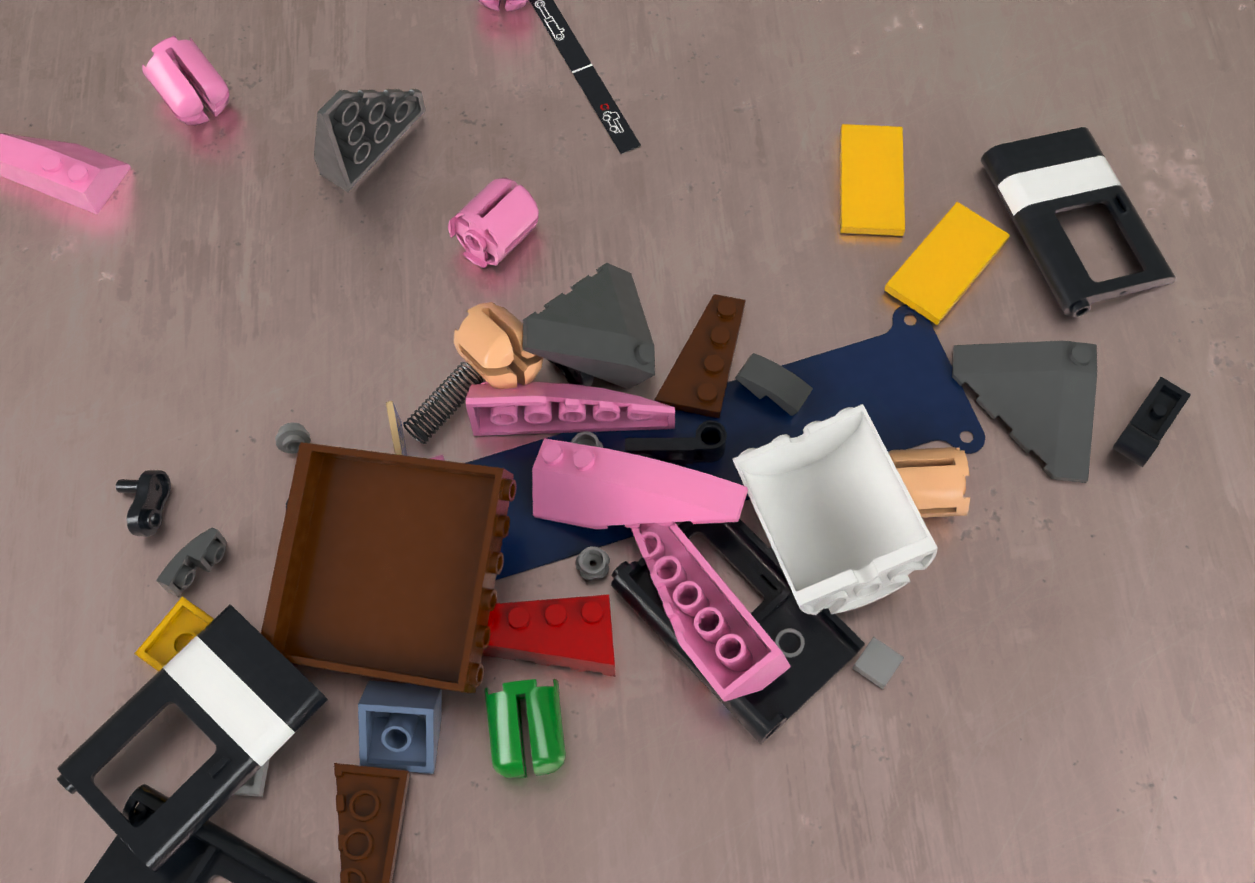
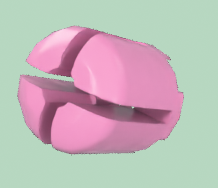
M175 36L161 41L151 49L154 55L148 61L147 67L142 64L143 74L181 122L187 125H200L209 122L208 116L203 111V103L215 118L224 110L229 102L228 86L191 38L190 41L178 40Z
M508 178L495 179L449 221L448 230L450 237L452 238L456 235L460 244L466 249L463 255L473 264L485 268L488 264L497 266L536 227L539 218L537 203L529 191L522 185H517L515 181Z

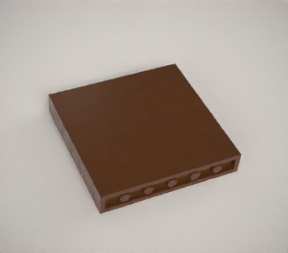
M300 442L261 634L293 664L458 692L476 693V687L480 686L484 675V666L481 664L483 649L487 648L491 635L490 627L487 626L490 611L494 610L497 602V591L494 589L496 575L501 573L503 567L502 541L503 538L507 537L510 528V518L507 516L509 501L512 502L516 494V481L513 480L514 475L506 469Z

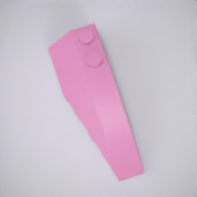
M0 133V176L94 214L100 212L131 168L125 162L79 144Z
M486 381L481 384L470 385L465 403L474 436L675 429V407L636 395L576 384L531 382L527 385L517 383L516 388L496 389Z
M546 438L542 442L532 468L533 516L535 518L592 529H608V526L625 525L626 528H632L648 523L670 526L674 525V522L691 521L693 524L738 522L748 492L746 486L672 463L607 448Z
M675 522L674 525L670 526L648 523L640 524V527L631 528L640 552L648 566L653 583L663 602L665 612L673 626L679 645L724 702L763 690L791 667L780 648Z

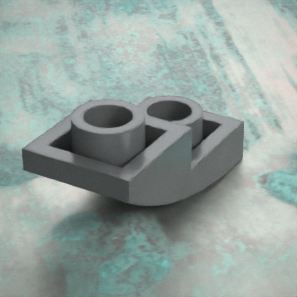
M755 353L750 355L735 377L756 397L761 399L767 395L790 416H793L800 410L813 390L811 386L789 370Z
M213 527L208 529L183 547L164 568L156 581L167 592L180 597L183 590L192 584L197 567L210 572L214 564L221 561L228 542L219 530Z

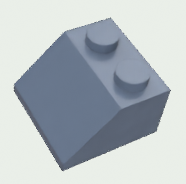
M368 681L358 703L360 766L434 774L442 719V689L411 683Z

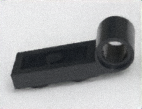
M1160 377L1112 449L1143 467L1160 444L1161 439L1191 394L1165 378Z
M709 420L698 426L695 438H625V452L682 467L687 464H693V462H715L725 452L727 432L721 423ZM706 438H713L717 440L718 443L715 445H707L703 442V440Z

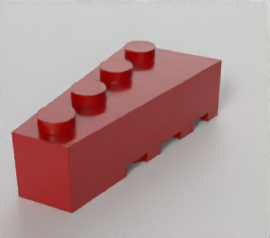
M609 594L496 603L494 610L490 611L487 625L491 631L490 641L487 648L483 649L482 656L514 661L519 659L535 662L538 665L549 666L550 664L569 667L571 670L585 672V670L616 677Z

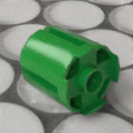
M536 679L502 683L503 691L490 694L488 687L484 689L492 766L498 774L511 779L527 777L520 702L525 701L534 774L536 776L551 774L564 764L566 753L558 680L553 679L554 686L537 687Z

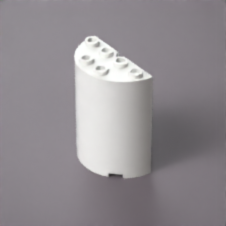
M863 404L855 408L848 407L842 409L836 416L822 422L814 421L804 427L803 434L798 437L790 438L787 434L780 435L773 439L771 443L757 449L749 448L740 453L738 457L732 459L744 486L748 488L747 493L797 604L804 613L817 615L821 610L828 608L831 614H837L875 602L911 582L908 575L914 570H925L937 554L938 547Z

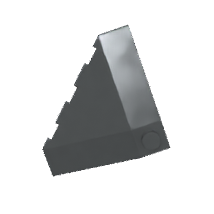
M385 89L383 92L375 90H359L358 92L339 90L317 112L314 159L320 175L349 192L426 111L422 92L418 89H410L409 91Z
M605 263L596 269L597 274L592 277L588 275L571 286V292L566 295L561 293L545 304V309L539 314L534 312L523 319L522 350L630 389L655 376L654 343L632 274L614 265Z
M1040 341L954 345L952 378L960 386L966 382L979 395L976 402L993 420L999 416L1012 429L1009 436L1027 454L1033 450L1047 464L1042 470L1051 479L1087 483L1097 383V344L1072 341Z

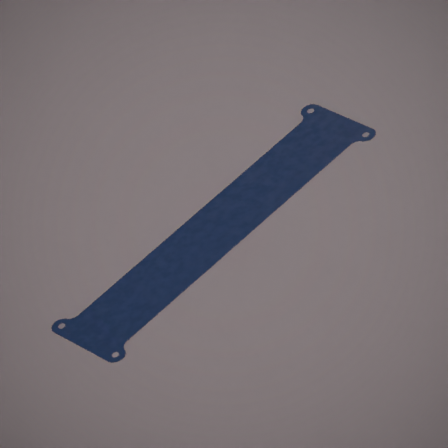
M907 305L900 306L895 310L892 318L893 325L883 335L782 365V367L798 376L813 388L800 410L793 416H790L767 395L759 399L738 380H733L727 383L720 419L675 410V429L592 432L598 437L603 448L625 452V438H695L696 430L701 423L709 420L717 421L725 427L727 432L723 456L715 462H693V464H687L684 467L743 486L744 484L732 460L738 457L740 453L749 448L757 449L767 445L780 435L787 434L790 438L798 437L803 434L804 427L814 421L822 422L836 416L842 409L848 407L855 408L862 404L888 452L891 450H906L931 441L941 440L955 448L960 447V450H965L966 454H971L979 451L985 443V433L962 386L952 378V365L930 320ZM909 314L914 315L917 322L914 325H907L904 322V317ZM580 432L561 433L546 439L571 442ZM961 432H971L973 440L969 443L963 442L960 438ZM706 438L703 440V442L707 445H715L718 443V441L713 438ZM544 439L466 462V464L504 468L514 475L513 480L516 481V494L512 502L509 501L507 516L510 518V528L507 537L503 538L501 552L504 557L501 573L496 575V580L580 554L588 547L599 548L634 537L631 528H626L625 525L608 526V529H592L535 518L533 516L532 468ZM748 493L746 495L745 501L750 499Z

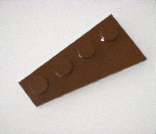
M717 294L712 296L654 401L675 407V410L720 419L746 300Z
M334 763L337 785L336 811L338 812L339 822L338 849L341 859L340 883H392L410 773L406 770Z

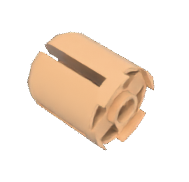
M493 302L480 303L468 309L469 315L463 320L459 330L455 328L454 344L458 354L493 388L509 389L516 388L517 383L522 385L531 383L542 368L543 357L522 350L523 323L506 308L498 306Z
M960 447L891 450L888 452L922 518L967 515L970 497H963L966 492L965 476L970 475L965 450H960Z

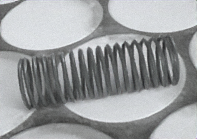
M461 362V365H458L457 369L450 373V376L443 381V384H440L436 391L429 395V399H425L422 406H419L418 410L411 414V418H407V421L403 422L407 432L420 443L427 444L426 441H429L428 437L432 438V434H436L435 430H439V426H443L442 422L450 419V415H454L453 411H457V407H461V404H464L467 393L455 381L461 384L467 391L469 388L458 377L463 379L469 386L472 384L461 373L466 375L474 384L483 383L482 376L470 364ZM462 364L467 365V366L470 367L472 370H470L469 368L463 366ZM466 370L472 373L477 378V380L474 379ZM452 385L455 386L457 389H459V390L463 393V395H464L465 397H463L462 395H460V394L452 387ZM448 388H449L450 390H452V391L461 399V401L458 400V399L448 390ZM444 392L450 395L457 402V404L450 400ZM442 397L449 401L454 408L449 406ZM438 400H439L440 402H442L451 412H449L448 410H446V409L438 402ZM434 404L440 407L446 413V415H444ZM432 409H434L443 419L436 415ZM428 412H429L430 414H432L440 423H438L437 421H435V420L428 414ZM425 417L432 421L435 426H433ZM423 422H425L433 431H431L426 425H424ZM405 424L409 425V427L413 430V432H414L418 437H420L422 440H420L419 438H417V437L407 428V426H406ZM417 424H419L423 429H425L427 433L424 432Z

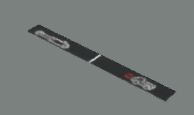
M529 0L620 154L641 146L554 0Z

